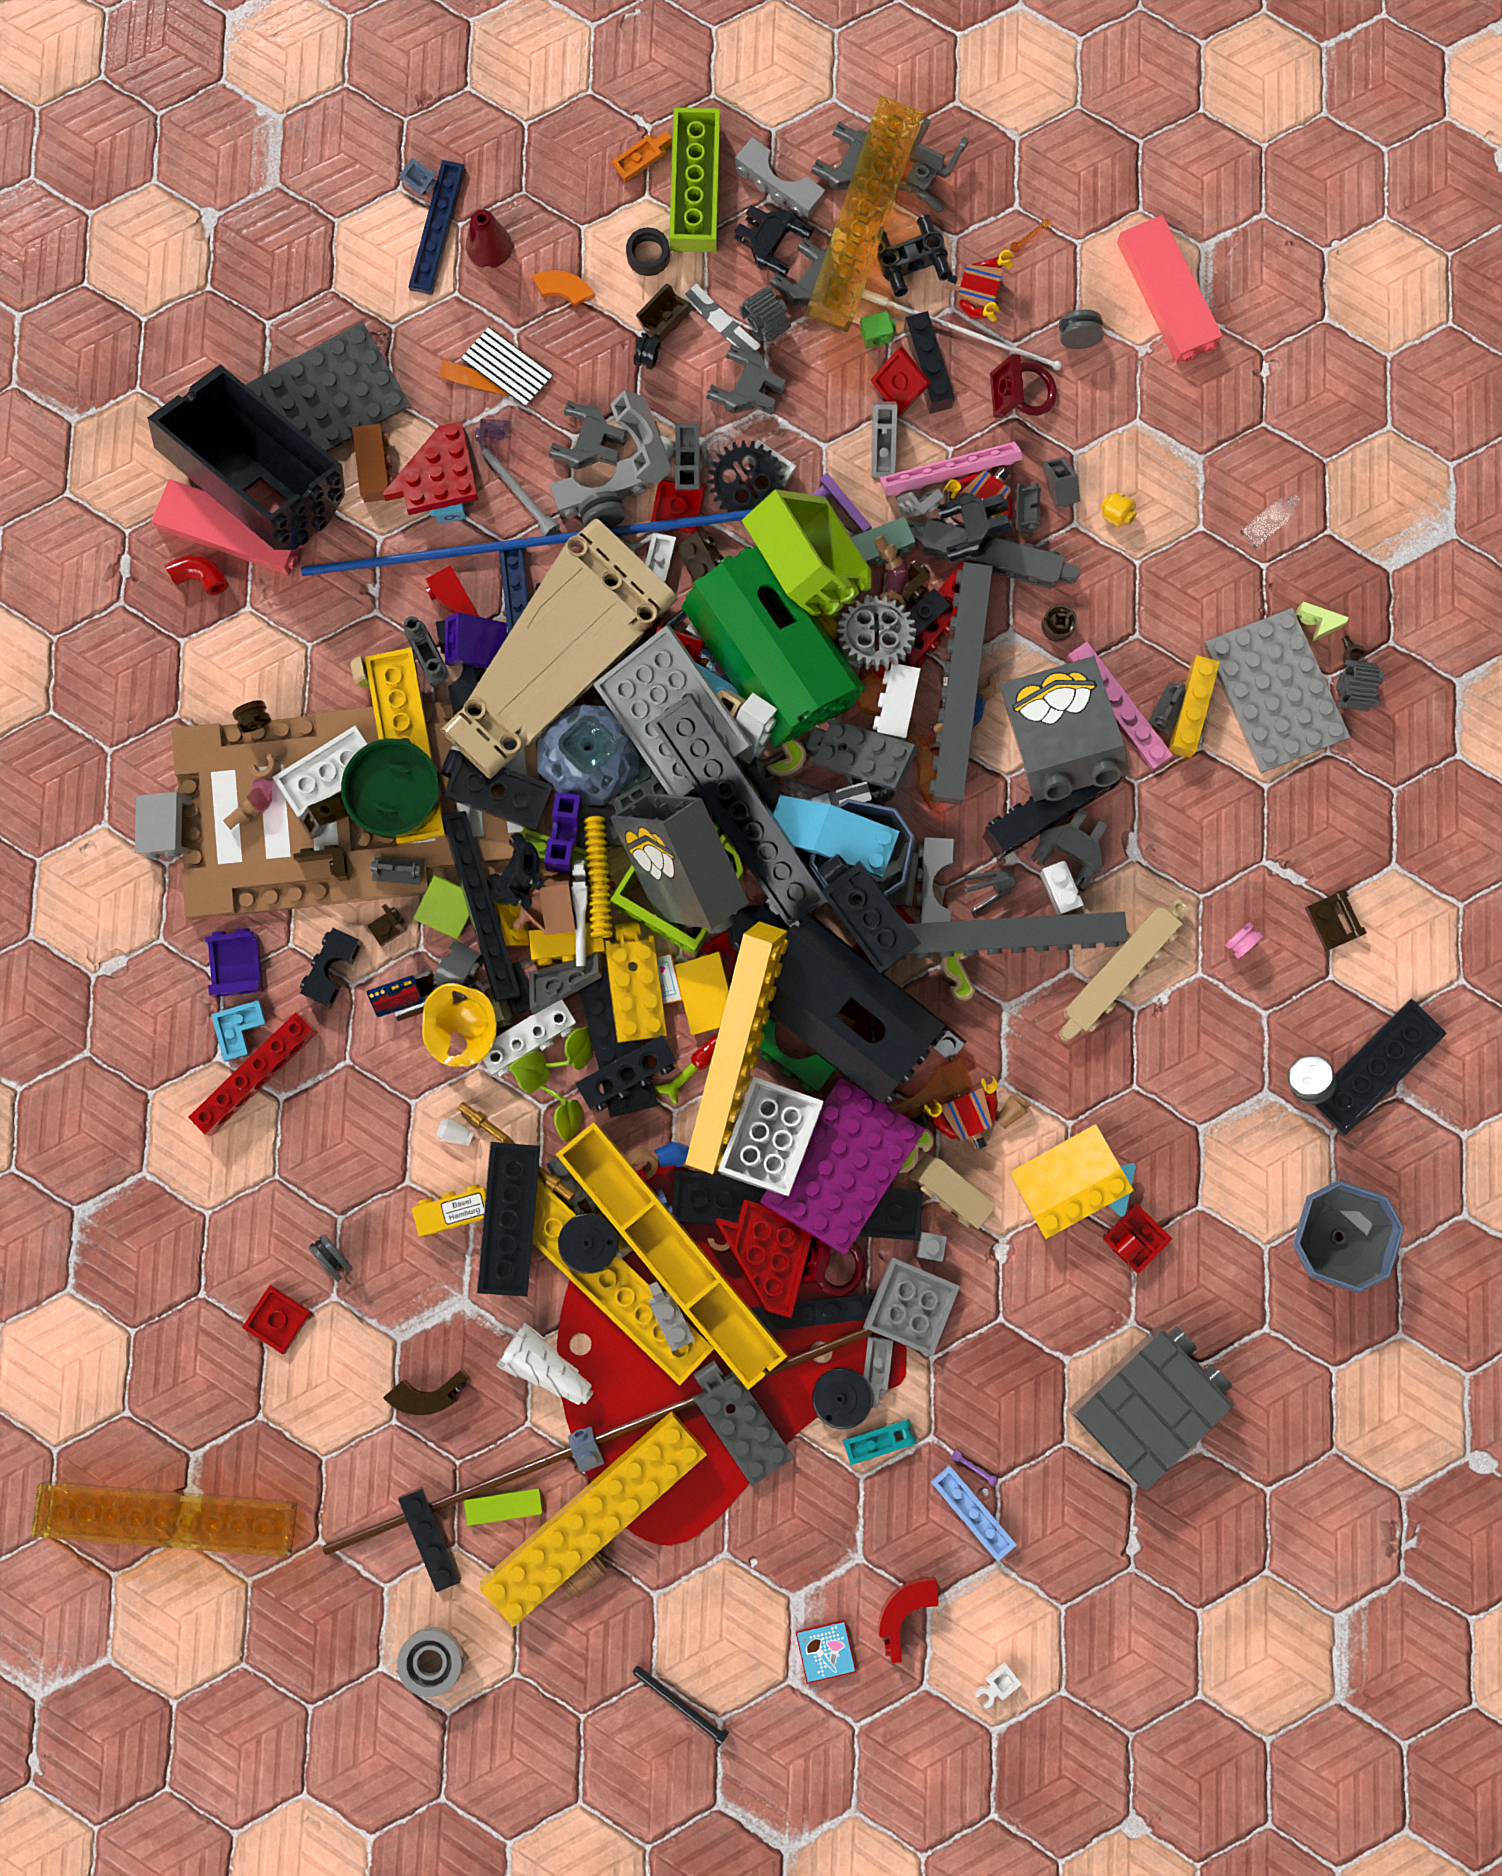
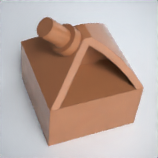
M558 872L541 874L540 876L544 882L541 889L536 890L531 885L527 893L533 903L529 910H524L521 906L519 917L515 920L513 926L521 930L527 921H532L546 935L574 932L576 928L575 912L572 905L571 874Z

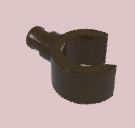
M1348 635L1341 639L1346 649L1343 655L1344 664L1346 660H1351L1350 652L1362 655L1366 652L1362 646L1354 645Z

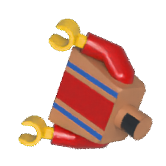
M1010 250L1002 251L998 257L966 265L963 277L952 275L947 280L946 288L959 291L956 304L960 306V309L970 319L987 318L992 322L996 320L997 317L994 312H1000V309L995 303L1004 270L1002 267L1004 265L1010 269L1014 264L1011 260H1008L1014 257Z
M999 468L994 476L987 471H983L980 474L974 473L959 480L951 479L943 489L944 491L950 490L953 492L950 496L952 499L958 493L964 492L982 499L1002 493L1004 499L1008 502L1009 510L993 515L991 518L1007 514L1008 519H1010L1012 516L1013 500L1009 496L1011 489L1005 485L1011 475L1003 468Z
M992 1076L993 1081L989 1085H986L984 1078H982L981 1084L983 1088L944 1105H940L936 1099H933L935 1102L933 1109H930L925 1104L924 1109L931 1115L937 1130L950 1139H957L959 1142L969 1138L975 1151L988 1146L983 1131L992 1128V1123L996 1120L998 1109L996 1090L998 1083L995 1077Z

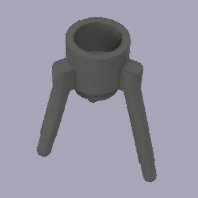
M999 869L993 872L965 876L966 880L992 877L990 881L965 888L964 891L966 893L993 886L995 891L1000 890L999 893L971 911L972 914L979 912L1002 896L1010 894L1009 889L1016 887L1015 879L1010 869L1005 871Z

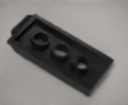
M453 749L448 751L440 772L450 779L444 793L445 797L536 832L553 785L503 767L490 779L462 752ZM496 785H500L505 789V795L495 797L491 789ZM524 794L528 798V803L525 806L517 805L514 801L516 795Z

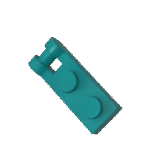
M904 1419L844 1439L843 1443L850 1465L917 1444L916 1437L912 1436L910 1430L912 1426L910 1419ZM900 1431L903 1439L896 1441L894 1432Z

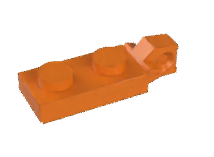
M666 130L658 137H655V135L651 137L649 135L613 159L611 161L612 166L626 183L667 153L666 149L672 145L671 135Z

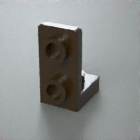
M341 793L307 806L299 820L310 838L314 839L321 835L327 825L350 815L346 811Z
M339 845L324 846V850L314 851V848H304L299 850L300 853L293 854L294 860L298 863L333 858L329 862L331 875H335V878L339 881L349 880L346 851L339 847Z
M387 904L382 906L386 914L367 925L381 947L406 931L403 927L406 921L395 907L390 908Z

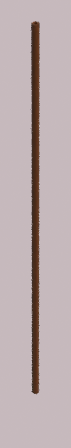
M861 1328L784 1359L771 1371L765 1368L767 1374L762 1379L876 1333ZM690 1397L594 1437L599 1446L658 1422L671 1411L674 1414H678L698 1405L693 1397ZM570 1446L429 1503L432 1511L435 1512L573 1456ZM404 1513L323 1545V1552L325 1555L331 1554L407 1523Z

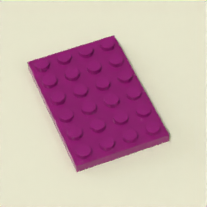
M840 1078L822 1106L789 1197L767 1190L760 1203L846 1256L924 1134L925 1128L884 1103L880 1104L869 1094Z

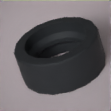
M650 227L640 228L633 232L626 244L628 264L633 271L644 276L657 275L664 271L670 260L669 241L664 233ZM645 241L656 242L660 245L662 253L660 258L654 262H641L635 257L634 251L636 246Z

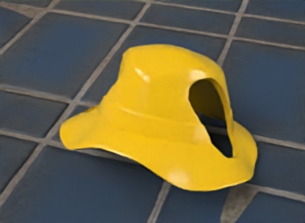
M455 983L444 984L436 988L427 997L423 1010L422 1036L429 1053L439 1062L453 1067L474 1065L488 1055L496 1037L497 1023L492 1003L487 996L479 990ZM453 991L466 995L468 999L453 1004ZM453 1031L459 1033L467 1042L465 1051L457 1056H450L448 1054L451 1032Z

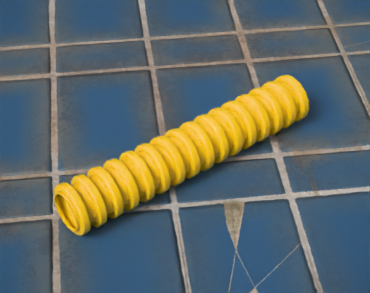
M591 816L584 819L586 824L584 831H587V834H585L587 839L585 846H588V849H586V854H588L586 861L589 862L587 864V869H589L587 876L590 877L588 879V884H590L588 891L591 892L588 896L591 899L589 906L592 907L589 912L592 914L590 921L593 922L590 928L593 929L591 937L608 938L613 935V932L610 931V928H612V924H610L612 916H609V913H611L609 908L611 901H608V898H610V893H608L610 886L607 885L609 883V878H607L609 871L606 870L608 867V863H606L608 856L605 855L607 852V848H605L607 841L604 840L606 837V833H604L606 826L603 825L605 818L602 816Z

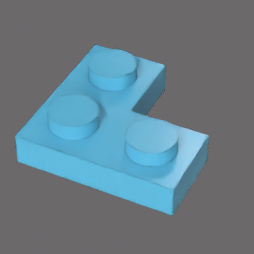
M259 1000L211 1014L225 1062L250 1055L244 1031L267 1025L262 1004Z

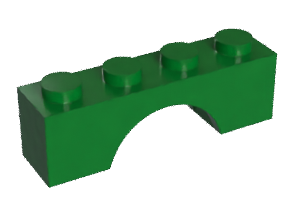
M769 1018L762 1027L761 1032L764 1033L762 1044L760 1047H757L762 1052L760 1056L770 1064L774 1061L780 1065V1071L791 1079L794 1076L800 1080L799 1086L811 1094L812 1091L818 1093L836 1068L817 1054L805 1059H793L786 1056L778 1048L775 1041L777 1024Z

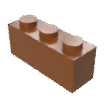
M381 424L352 427L360 495L364 503L385 500L383 492L394 480L393 476H389V468H392L391 455L387 454L386 446H390L388 432L383 431Z

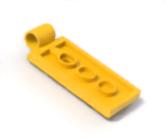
M639 922L614 924L615 942L605 941L604 945L617 1043L656 1039L661 1035L666 1037L654 937L648 936V939H641ZM632 962L637 965V970L630 971L628 968V964Z

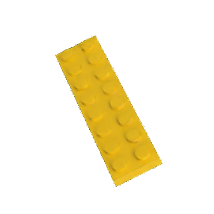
M413 648L366 656L365 663L379 740L387 738L406 740L421 748L433 761ZM441 802L434 817L425 827L412 835L396 838L397 844L403 845L446 836L442 820Z

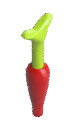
M718 1034L692 1054L691 1063L672 1082L655 1086L654 1089L661 1094L669 1095L671 1102L678 1105L680 1087L697 1070H704L711 1064Z

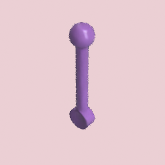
M959 1451L952 1453L954 1461H960L987 1479L991 1486H995L998 1483L996 1476H990L963 1458Z

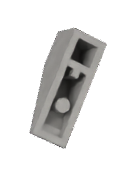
M872 401V477L891 475L896 470V402Z

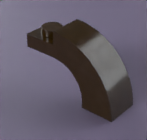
M462 1369L442 1387L432 1392L417 1390L407 1380H403L387 1393L383 1399L392 1407L407 1414L429 1415L437 1413L457 1402L451 1393L458 1394L468 1385L465 1380L470 1376Z

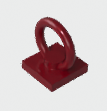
M1011 354L990 372L993 415L995 418H1003L1015 407L1027 415H1043L1050 411L1056 402L1057 388L1049 371L1034 362L1021 363L1020 355ZM1022 372H1034L1044 380L1048 395L1042 405L1031 406L1024 402Z
M812 1236L800 1284L817 1283L823 1291L835 1296H843L853 1292L860 1285L865 1274V1259L860 1247L854 1242L849 1250L855 1260V1273L852 1279L845 1285L836 1286L829 1283L825 1278V1272L830 1262L831 1247Z

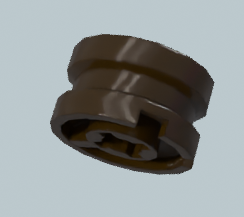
M1055 605L1046 612L1042 619V632L1049 640L1055 642L1064 641L1075 630L1077 616L1070 607ZM1056 620H1061L1063 625L1058 624L1056 626Z
M264 701L247 702L232 712L234 719L238 721L237 727L241 733L259 730L271 722L272 719L270 714L266 712L267 707Z

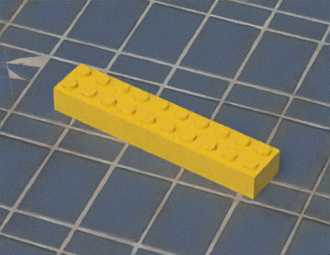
M758 922L743 934L686 1165L714 1174L721 1164L743 1106L745 1092H748L752 1082V1078H750L751 1069H755L758 1061V1056L755 1054L757 1047L761 1046L764 1038V1033L761 1031L763 1024H766L769 1019L770 1010L767 1009L769 1001H772L775 996L776 987L773 985L775 978L779 977L782 969V963H779L781 954L784 955L788 946L786 930Z
M671 1411L480 1580L479 1590L512 1627L516 1626L707 1455L705 1448Z

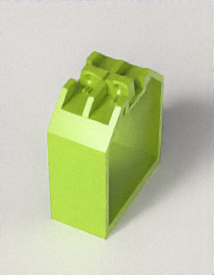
M775 489L742 519L743 524L787 596L810 615L819 616L822 614L819 610L821 608L827 616L838 617L844 604H853L856 601L855 597L859 594V589L862 591L871 589V569L826 497Z
M713 822L728 857L734 862L736 875L741 884L743 881V869L739 853L725 832L723 835L720 834V826ZM632 865L610 899L613 908L696 957L710 935L707 928H702L697 938L693 939L625 898L638 878Z

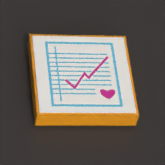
M672 954L657 956L663 1006L683 1001ZM629 963L628 968L630 971H636L637 965Z

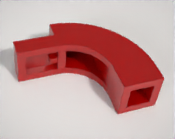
M935 1576L916 1578L905 1582L890 1594L882 1607L878 1621L879 1637H889V1640H884L885 1656H890L892 1663L902 1662L900 1628L905 1617L918 1608L939 1606Z

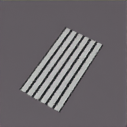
M490 327L485 330L461 357L463 361L524 406L528 404L553 375Z

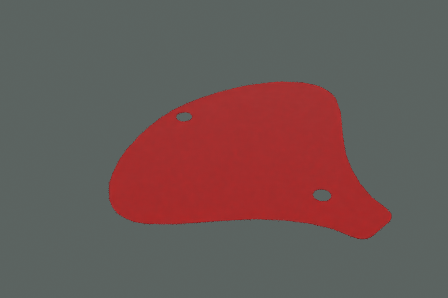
M658 1165L656 1173L649 1179L644 1175L642 1168L638 1170V1173L656 1195L657 1190L662 1189L669 1207L673 1208L676 1171H693L683 1166L660 1168ZM680 1222L750 1308L761 1307V1302L732 1251L718 1254L709 1247L708 1238H713L714 1242L718 1245H725L727 1243L718 1226ZM634 1250L622 1258L649 1285L655 1282L647 1266ZM569 1280L559 1320L557 1352L559 1353L558 1355L578 1370V1373L592 1385L590 1389L594 1391L586 1404L581 1402L578 1405L561 1397L570 1434L579 1429L592 1427L594 1436L704 1392L693 1374L713 1360L720 1367L725 1377L731 1373V1368L718 1352L713 1349L684 1382L678 1385L577 1285ZM816 1283L800 1284L795 1302L836 1297L823 1291ZM679 1306V1308H680V1310H681V1312H682V1314H683L685 1320H686L703 1338H705L704 1335L700 1332V1330L695 1326V1324L691 1321V1319L686 1315V1313H685V1312L682 1310V1308ZM866 1320L769 1332L787 1352L788 1356L785 1358L787 1359L811 1349L812 1345L818 1341L827 1343L863 1328ZM577 1333H584L591 1340V1349L585 1355H576L570 1349V1339ZM877 1333L871 1335V1337H879V1338L889 1339V1338L884 1337V1336H882V1335H879V1334H877ZM868 1337L832 1351L831 1358L826 1363L820 1364L809 1360L764 1378L749 1389L785 1444L818 1418L812 1403V1392L815 1383L821 1375L834 1368L847 1367L860 1372L864 1376ZM894 1340L888 1389L900 1385L906 1374V1345ZM733 1404L726 1406L728 1413H733L736 1409ZM699 1406L675 1415L701 1443L707 1455L626 1527L634 1535L647 1542L658 1545H674L698 1536L719 1518L749 1485V1481ZM658 1422L599 1445L604 1464L585 1471L590 1482L597 1478Z

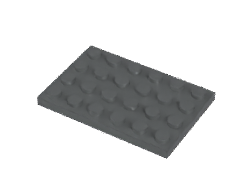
M363 321L245 384L326 452L352 439V427L379 424L410 407L406 396Z

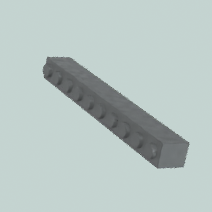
M964 562L962 570H957L955 584L960 586L959 593H954L952 607L957 609L956 616H951L950 630L954 631L953 639H948L947 653L951 654L950 662H946L944 668V677H948L947 686L943 685L941 691V700H945L944 709H939L938 723H941L942 727L941 733L937 732L935 747H939L938 756H933L932 770H935L936 774L935 780L931 779L929 794H933V802L961 805L964 799L993 567L989 565Z
M1124 911L908 924L921 944L907 955L915 954L916 959L931 958L930 953H939L940 957H954V952H963V956L978 955L980 950H987V955L1002 954V949H1011V953L1026 952L1025 948L1034 947V952L1049 951V946H1058V950L1073 949L1072 945L1080 944L1081 949L1096 948V943H1104L1105 948L1119 947V942L1127 941L1126 916Z

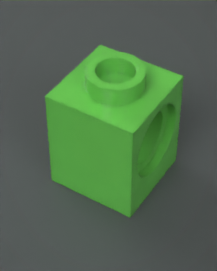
M888 311L860 318L859 329L865 348L868 349L893 342L896 324L893 318H889Z

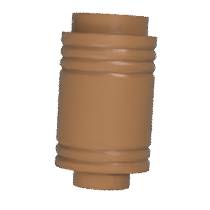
M595 1554L564 1582L562 1588L569 1597L575 1596L580 1598L606 1574L605 1571L608 1567Z

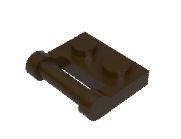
M1347 890L1338 892L1305 907L1325 951H1329L1367 934L1365 928L1361 927L1347 898L1349 896ZM1339 902L1353 932L1346 933L1333 903Z

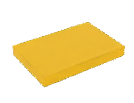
M716 952L674 965L691 1036L720 1029L730 990L722 952Z

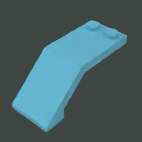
M780 795L773 812L774 817L797 850L816 853L830 859L834 855L839 854L848 866L851 867L860 860L871 875L882 878L900 832L830 804Z

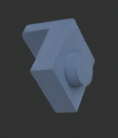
M411 158L398 177L420 196L425 190L429 193L437 182L433 179L436 172L434 170L430 172L414 158Z
M592 1427L579 1429L568 1436L571 1452L581 1473L604 1464V1459L595 1440Z

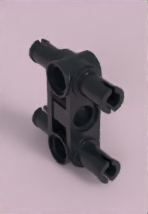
M922 215L917 219V225L922 235L891 246L886 231H878L873 235V240L878 250L877 260L881 273L885 279L890 281L894 296L901 297L908 292L903 276L934 265L940 281L947 280L952 276V271L947 262L948 252L944 244V238L940 232L935 230L930 215Z

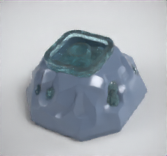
M572 705L537 738V772L550 785H553V788L558 793L580 795L582 806H606L640 773V752L630 739L629 733L625 732L623 725L619 723L607 706ZM591 745L593 750L585 751L584 747Z

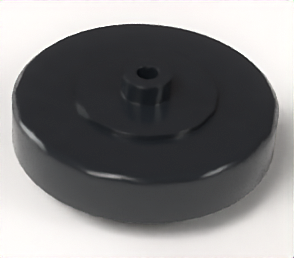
M750 905L736 912L734 915L736 921L728 928L727 934L731 947L739 954L743 934L758 922L785 930V927L778 915L770 909L759 905Z
M583 1213L571 1218L561 1229L558 1238V1250L564 1263L572 1270L583 1274L597 1273L606 1269L614 1261L619 1248V1238L613 1224L605 1217L593 1213Z
M839 1367L825 1372L817 1380L812 1392V1403L817 1416L826 1425L835 1429H849L859 1425L867 1418L873 1405V1393L869 1382L860 1372L847 1367Z

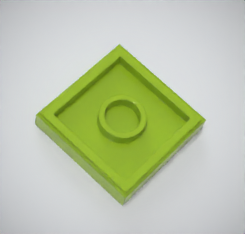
M434 874L413 919L458 939L469 917L461 886Z

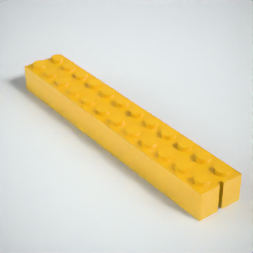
M593 1122L555 1154L748 1390L767 1374L765 1368L771 1371L788 1356L783 1347L638 1171L629 1164L627 1158L598 1123Z

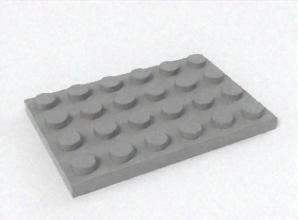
M1293 608L1213 638L1203 644L1209 658L1220 661L1217 677L1260 774L1350 738Z
M666 625L593 684L619 723L623 725L625 732L669 795L686 797L695 788L650 721L687 695L692 693L735 758L752 746L670 626Z

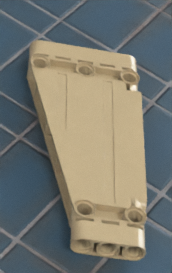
M594 518L576 536L569 538L469 699L464 704V707L441 728L442 733L485 776L491 779L511 759L516 758L526 745H531L608 669L615 665L643 637L644 632L652 628L654 622L678 600L676 594L600 520ZM579 547L582 552L574 553L571 551V548ZM613 580L617 585L610 587L606 585L605 581ZM647 613L651 619L643 620L639 614ZM471 708H478L481 714L472 716L468 711ZM510 741L516 745V748L507 750L503 747V744Z

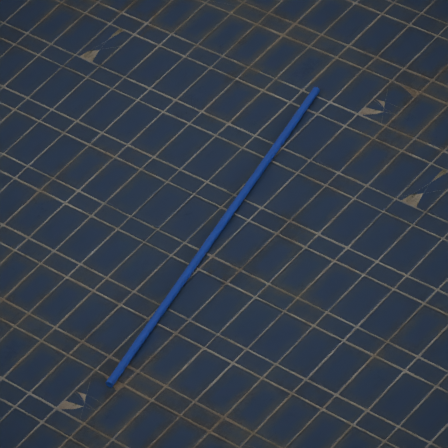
M753 509L609 527L608 529L616 536L741 521ZM580 531L301 567L302 576L567 543L569 538L576 536Z

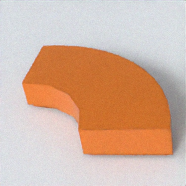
M549 270L532 275V279L543 298L560 296L569 300L576 307L595 297L593 290L584 280L569 272Z

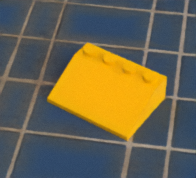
M1096 1124L1010 1171L1014 1182L1046 1239L1134 1191Z

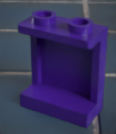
M460 612L446 617L445 665L455 666L463 663L488 668L508 637L507 623Z
M249 928L237 929L236 933L233 934L217 931L212 932L211 936L205 937V942L208 944L212 984L208 985L210 996L218 998L263 992L258 934Z

